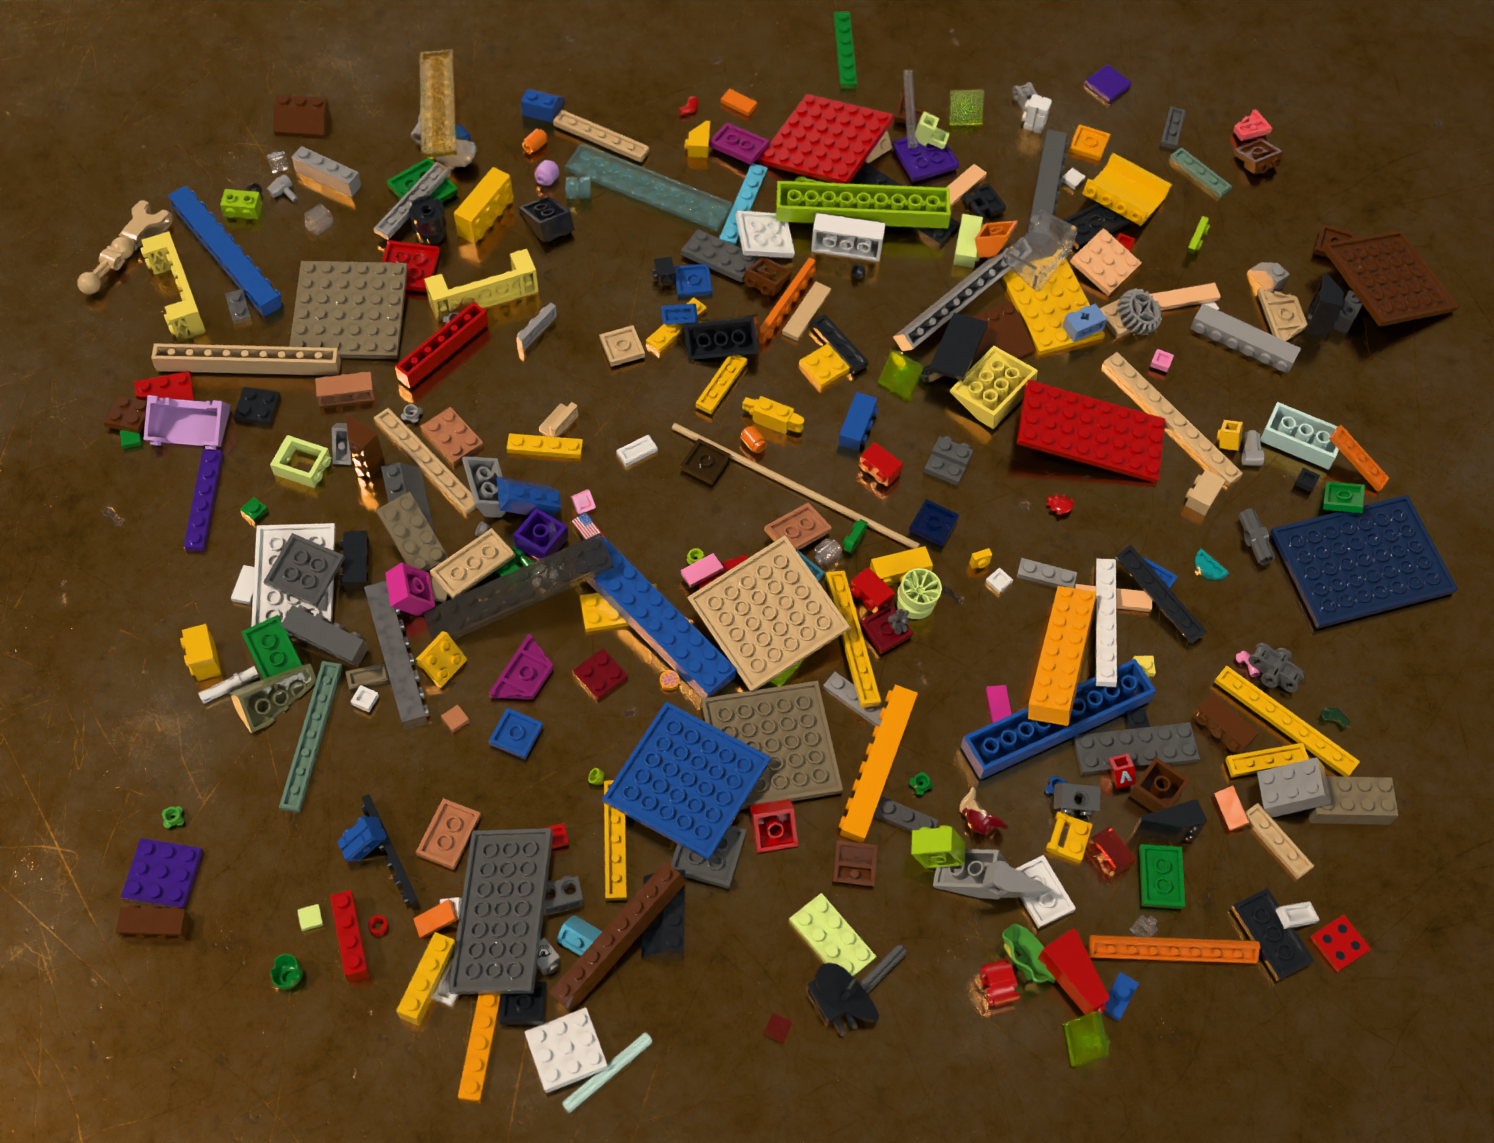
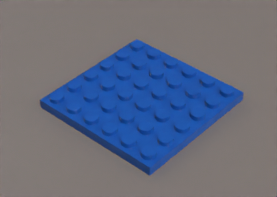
M665 702L605 793L602 802L709 861L770 763L771 757L680 708Z

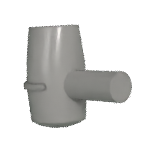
M285 174L276 178L267 188V191L273 198L285 193L292 202L298 200V197L290 189L293 185L292 181Z

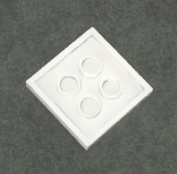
M736 212L735 216L743 255L794 257L795 252L788 222L776 221V213Z
M587 1008L525 1031L545 1093L608 1069Z

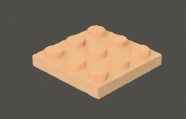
M1104 228L1070 260L1077 269L1107 296L1141 264L1133 254Z

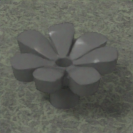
M897 609L896 615L889 616L888 622L892 623V629H894L896 634H900L901 631H907L908 628L905 624L909 623V618H907L909 615L908 610Z

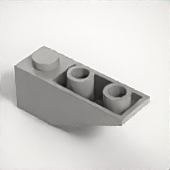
M999 860L987 866L981 887L997 897H1040L1051 890L1041 881L1034 880L1023 871L1016 870L1010 867L1008 863Z

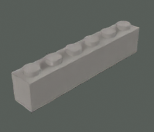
M1202 304L1190 328L1197 333L1210 337L1285 373H1289L1301 348L1205 304Z

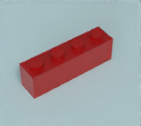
M351 890L332 894L330 899L345 977L349 983L370 978L355 897Z

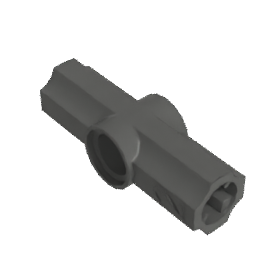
M1252 508L1245 509L1238 516L1245 531V542L1248 546L1252 547L1259 564H1268L1275 559L1269 544L1268 530L1266 527H1262L1255 510Z

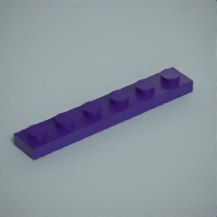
M203 449L184 541V549L187 551H205L222 463V450Z

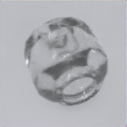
M826 538L814 548L816 553L814 558L820 566L824 564L830 567L841 558L843 550L834 539Z

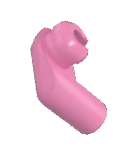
M1247 651L1237 653V662H1245L1248 665L1250 676H1259V670L1251 666L1248 661L1251 655Z

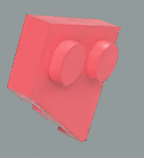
M1257 109L1252 111V115L1246 116L1242 122L1234 126V133L1241 141L1270 134L1272 131V127Z

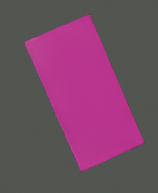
M1006 685L986 687L992 723L1012 715Z

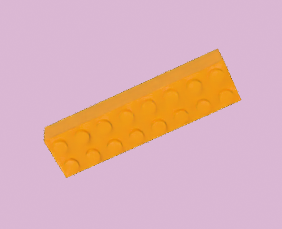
M1062 586L1057 587L1029 700L1028 719L1069 726L1096 607L1095 591Z

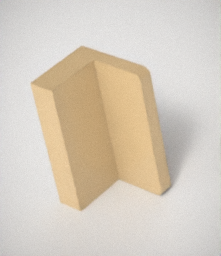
M573 402L568 406L559 404L539 426V430L549 437H560L578 417V406Z

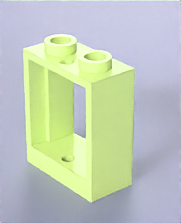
M287 435L270 466L274 475L315 488L316 484L321 481L325 468L330 465L331 457L328 448ZM295 450L318 457L309 473L287 466Z

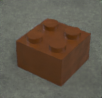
M1155 757L1135 784L1129 796L1152 812L1172 807L1190 780Z

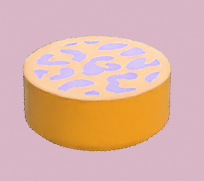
M667 670L661 674L660 685L664 690L673 691L678 688L680 678L675 671Z

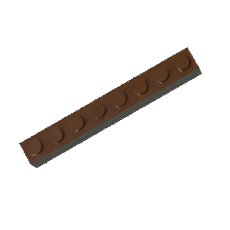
M665 861L549 993L572 1013L687 883L682 875Z

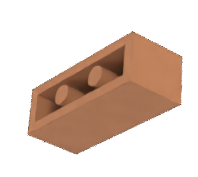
M371 372L315 378L316 394L320 407L375 400Z

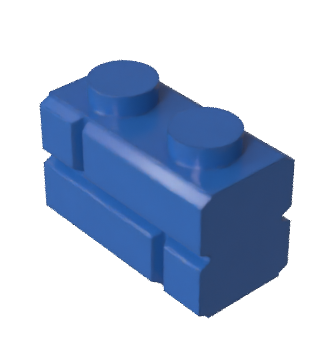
M362 816L357 819L355 826L343 832L344 835L337 842L340 849L343 850L342 853L345 860L360 861L387 837L377 817Z

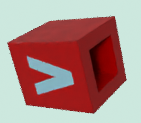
M1129 754L1109 758L1111 777L1116 788L1135 785V768Z

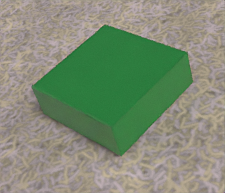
M120 430L123 449L142 446L141 433Z

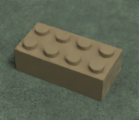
M1326 776L1332 804L1308 809L1310 823L1391 825L1399 816L1393 780L1386 777Z

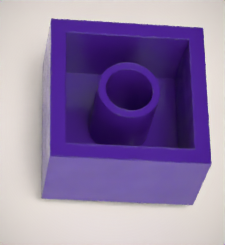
M538 508L530 514L513 535L517 548L545 565L569 538L568 528L565 524Z

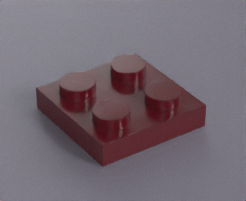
M892 603L859 622L860 627L880 654L913 636V631L907 624H905L908 628L906 632L901 631L900 634H896L894 629H892V623L888 622V618L890 615H896L897 611Z
M604 648L572 670L573 675L596 701L628 679L625 671Z

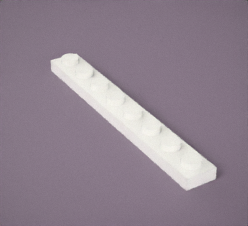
M1096 558V686L1116 687V559Z

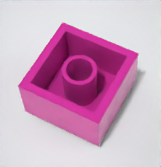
M400 563L385 573L391 607L416 616H420L435 607L428 572L405 563Z

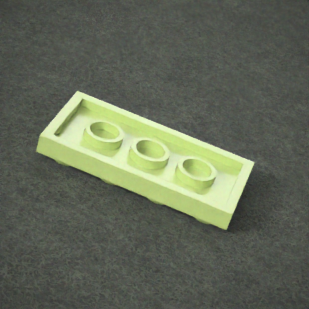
M822 893L789 918V922L824 963L838 964L853 977L876 959L875 954Z

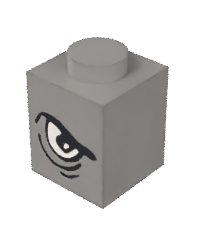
M545 937L540 940L537 968L543 976L548 973H554L561 964L559 955Z

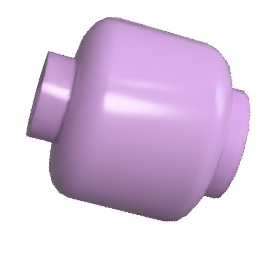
M549 160L542 161L534 170L536 181L544 186L551 185L559 176L557 164Z

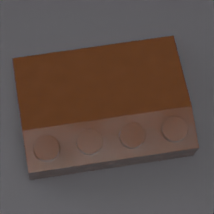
M1011 301L973 316V318L987 321L988 326L969 370L993 346L1017 359L1035 352L1022 318Z

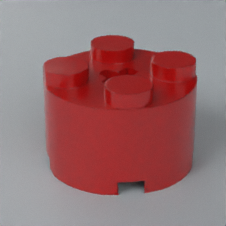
M1008 958L987 963L980 967L982 985L987 986L986 998L989 1007H998L1020 1001V994L1015 991L1016 986H1018L1016 977Z

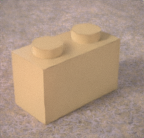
M1205 470L1202 476L1198 474L1193 483L1196 485L1195 488H1190L1185 496L1188 498L1185 506L1205 516L1221 491L1225 479L1208 470Z

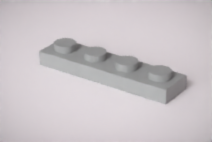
M834 672L823 685V689L872 725L880 726L882 720L878 718L882 707H885L880 704V706L860 708L855 685L837 672Z

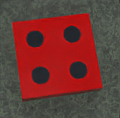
M1344 914L1310 937L1336 972H1339L1371 950Z

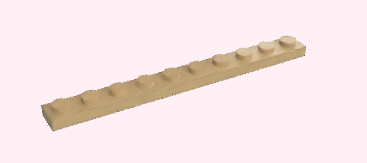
M1118 352L1104 360L1103 366L1155 416L1165 418V426L1213 473L1225 479L1227 486H1230L1242 477L1243 473Z

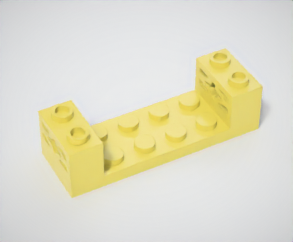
M170 232L142 239L143 247L140 249L143 257L147 258L145 262L148 269L152 268L154 275L172 270L173 276L176 278L178 290L182 291L180 292L181 302L165 306L167 314H164L171 335H176L179 342L206 333Z
M524 249L510 254L512 271L448 290L442 274L426 278L425 284L428 300L437 322L443 321V317L445 315L448 316L452 312L459 314L473 302L482 308H486L538 292L536 269L528 250Z

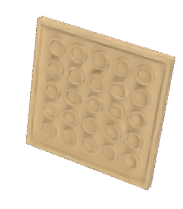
M786 535L687 597L751 692L850 630L849 624Z

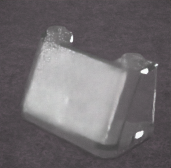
M1042 209L1037 215L1034 214L1030 220L1031 228L1016 247H1007L1003 253L1004 262L1037 292L1044 287L1067 258L1073 248L1077 227Z

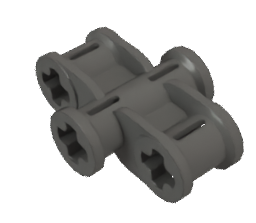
M1258 643L1254 654L1248 659L1251 666L1263 673L1261 676L1262 683L1271 688L1279 685L1288 692H1296L1299 681L1303 680L1305 676L1302 669L1290 662L1292 654L1285 648H1278L1275 651L1265 643Z

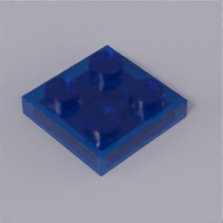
M925 499L910 525L909 531L943 547L959 519V514Z

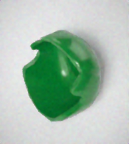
M282 954L274 959L275 965L270 970L272 983L279 989H291L296 986L303 976V968L300 961L292 954Z

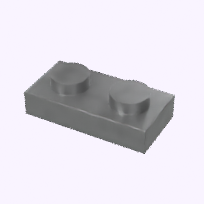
M243 289L225 293L233 324L252 321Z

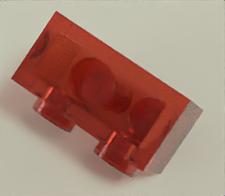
M1111 826L1091 837L1087 844L1090 854L1098 859L1102 870L1109 874L1111 878L1131 867L1136 860Z

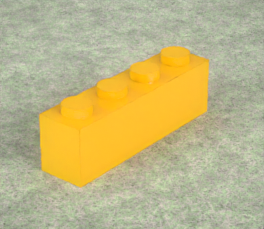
M436 932L434 933L397 1008V1013L401 1019L420 1026L432 1001L437 985L450 959L454 955V939Z

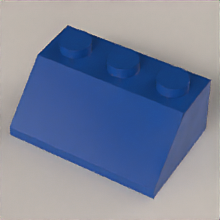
M499 476L496 478L500 511L530 515L538 508L554 517L561 509L560 493L550 485Z

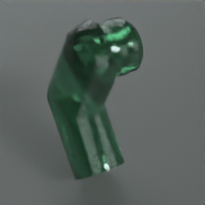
M1325 708L1321 713L1323 719L1337 721L1343 728H1346L1351 723L1338 708Z

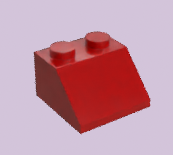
M790 799L749 805L758 853L798 846L794 807Z

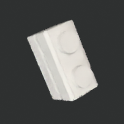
M1034 94L1031 100H1027L1024 108L1027 111L1024 112L1022 117L1024 129L1033 130V132L1039 134L1043 132L1052 102L1051 99L1042 98V96Z

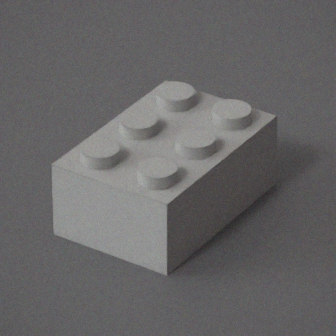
M1317 757L1257 772L1263 807L1271 818L1332 804L1325 769Z

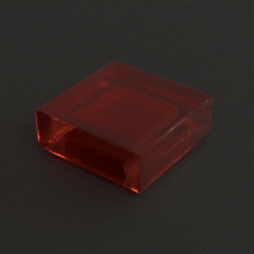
M773 1013L764 1034L784 1043L793 1022Z

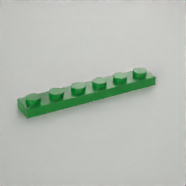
M834 12L840 89L857 88L850 12Z

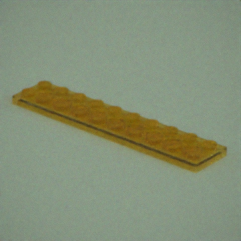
M453 49L420 52L422 158L457 155Z

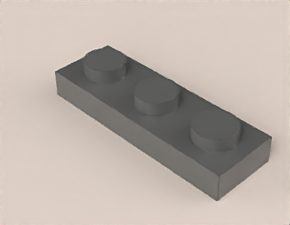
M883 796L874 812V817L911 833L913 830H919L922 827L934 829L939 821Z

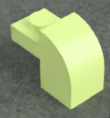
M925 111L920 117L915 131L916 139L925 147L927 143L944 149L950 133L937 128L939 118Z

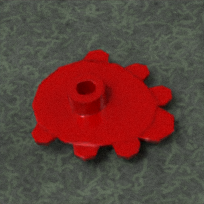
M1055 494L1054 496L1047 497L1048 502L1046 505L1051 506L1050 511H1056L1058 515L1068 513L1074 507V499L1067 498L1065 494L1062 496Z

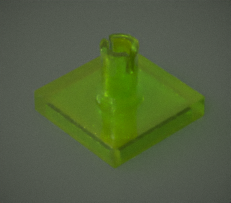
M950 90L949 125L983 124L984 90Z
M892 350L878 383L909 399L925 366L896 350Z
M1094 1011L1064 1023L1072 1066L1079 1067L1109 1056L1107 1047L1110 1041L1106 1040L1109 1037L1104 1031L1101 1012Z

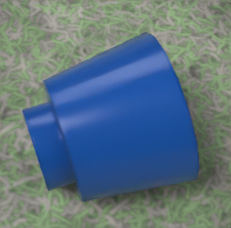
M462 124L455 126L449 135V138L470 142L472 140L470 133Z

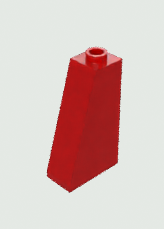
M1075 928L1043 948L1038 959L1087 1018L1094 1014L1096 1016L1102 1014L1107 1009L1105 1005L1110 998Z

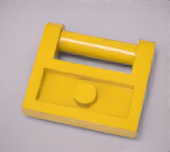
M1057 812L1055 817L1057 821L1051 840L1047 843L1046 851L1081 863L1093 824L1070 817L1066 813ZM1064 824L1070 827L1064 847L1062 848L1059 847L1058 843Z

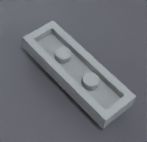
M550 302L546 307H543L535 319H531L528 326L517 334L516 339L519 349L524 351L557 317L554 304Z
M1021 558L1017 578L1055 588L1058 586L1074 588L1077 572Z

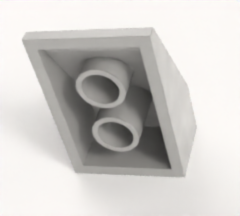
M965 849V865L936 868L933 887L976 898L1000 899V897L981 887L987 866L998 860L1004 862L1006 860L999 850Z

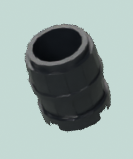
M430 196L418 197L413 200L412 206L409 207L411 225L415 236L420 242L427 245L439 243L446 234L444 206L438 198L435 200L430 198Z

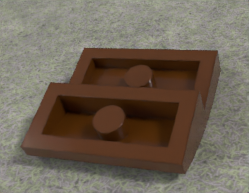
M837 840L833 882L874 887L878 845Z

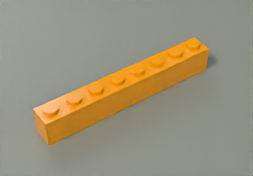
M898 685L894 686L893 691H888L885 701L889 703L887 708L882 707L878 718L882 722L880 726H875L872 737H875V741L873 744L869 743L865 753L869 755L867 762L862 761L859 773H862L860 780H855L852 791H855V795L853 798L849 797L845 809L849 810L846 817L842 816L838 826L842 829L841 836L859 843L864 842L917 697V692Z

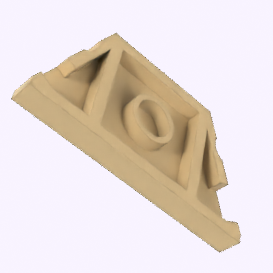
M1258 288L1257 294L1273 336L1288 341L1306 329L1308 324L1297 296L1285 295L1277 291L1273 294L1265 292L1264 288Z

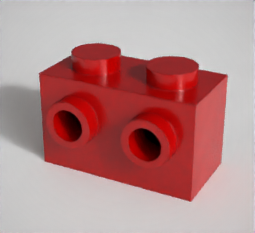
M874 442L860 456L859 466L864 472L875 477L877 482L883 483L888 487L902 473L903 463Z
M868 567L853 578L850 584L852 595L855 598H859L869 611L875 613L893 602L895 592Z

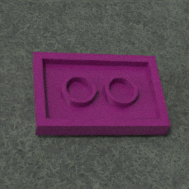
M726 123L709 141V147L751 165L769 146V140L730 123Z

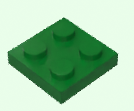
M1326 481L1323 510L1362 513L1365 485Z

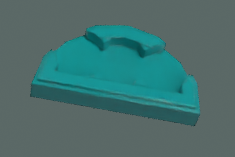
M1200 548L1197 552L1195 565L1201 575L1213 580L1223 579L1229 575L1230 572Z

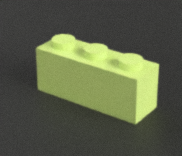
M962 214L953 265L974 268L975 261L979 262L975 237L984 226L982 224L983 217Z

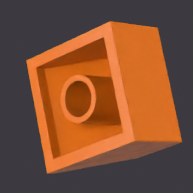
M1018 221L985 223L975 237L979 258L985 257L990 259L995 257L1010 238L1018 225Z

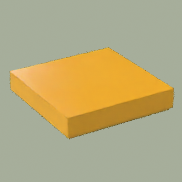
M1079 124L1068 152L1101 161L1110 134Z

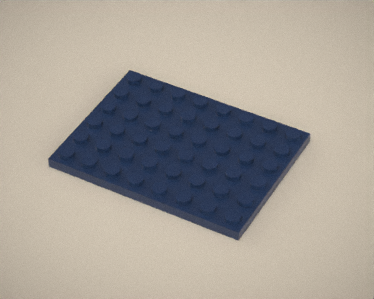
M1408 495L1364 505L1362 513L1340 511L1272 528L1270 531L1316 628L1452 594L1458 590Z

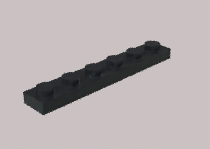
M1131 544L1115 556L1117 561L1191 645L1207 633L1204 627Z
M367 794L361 797L364 803L361 805L364 815L377 817L382 825L381 828H383L387 836L378 846L381 852L386 851L388 855L384 859L389 870L394 868L396 874L393 875L397 887L402 886L404 890L401 896L405 905L410 904L412 910L420 907L415 892L370 795Z

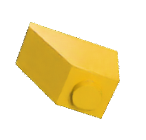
M705 121L689 132V138L685 139V150H688V157L708 158L710 121Z

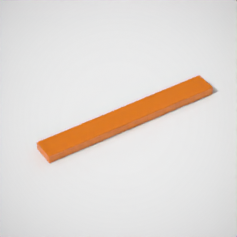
M1090 935L1088 947L1090 958L1258 963L1260 951L1259 941Z

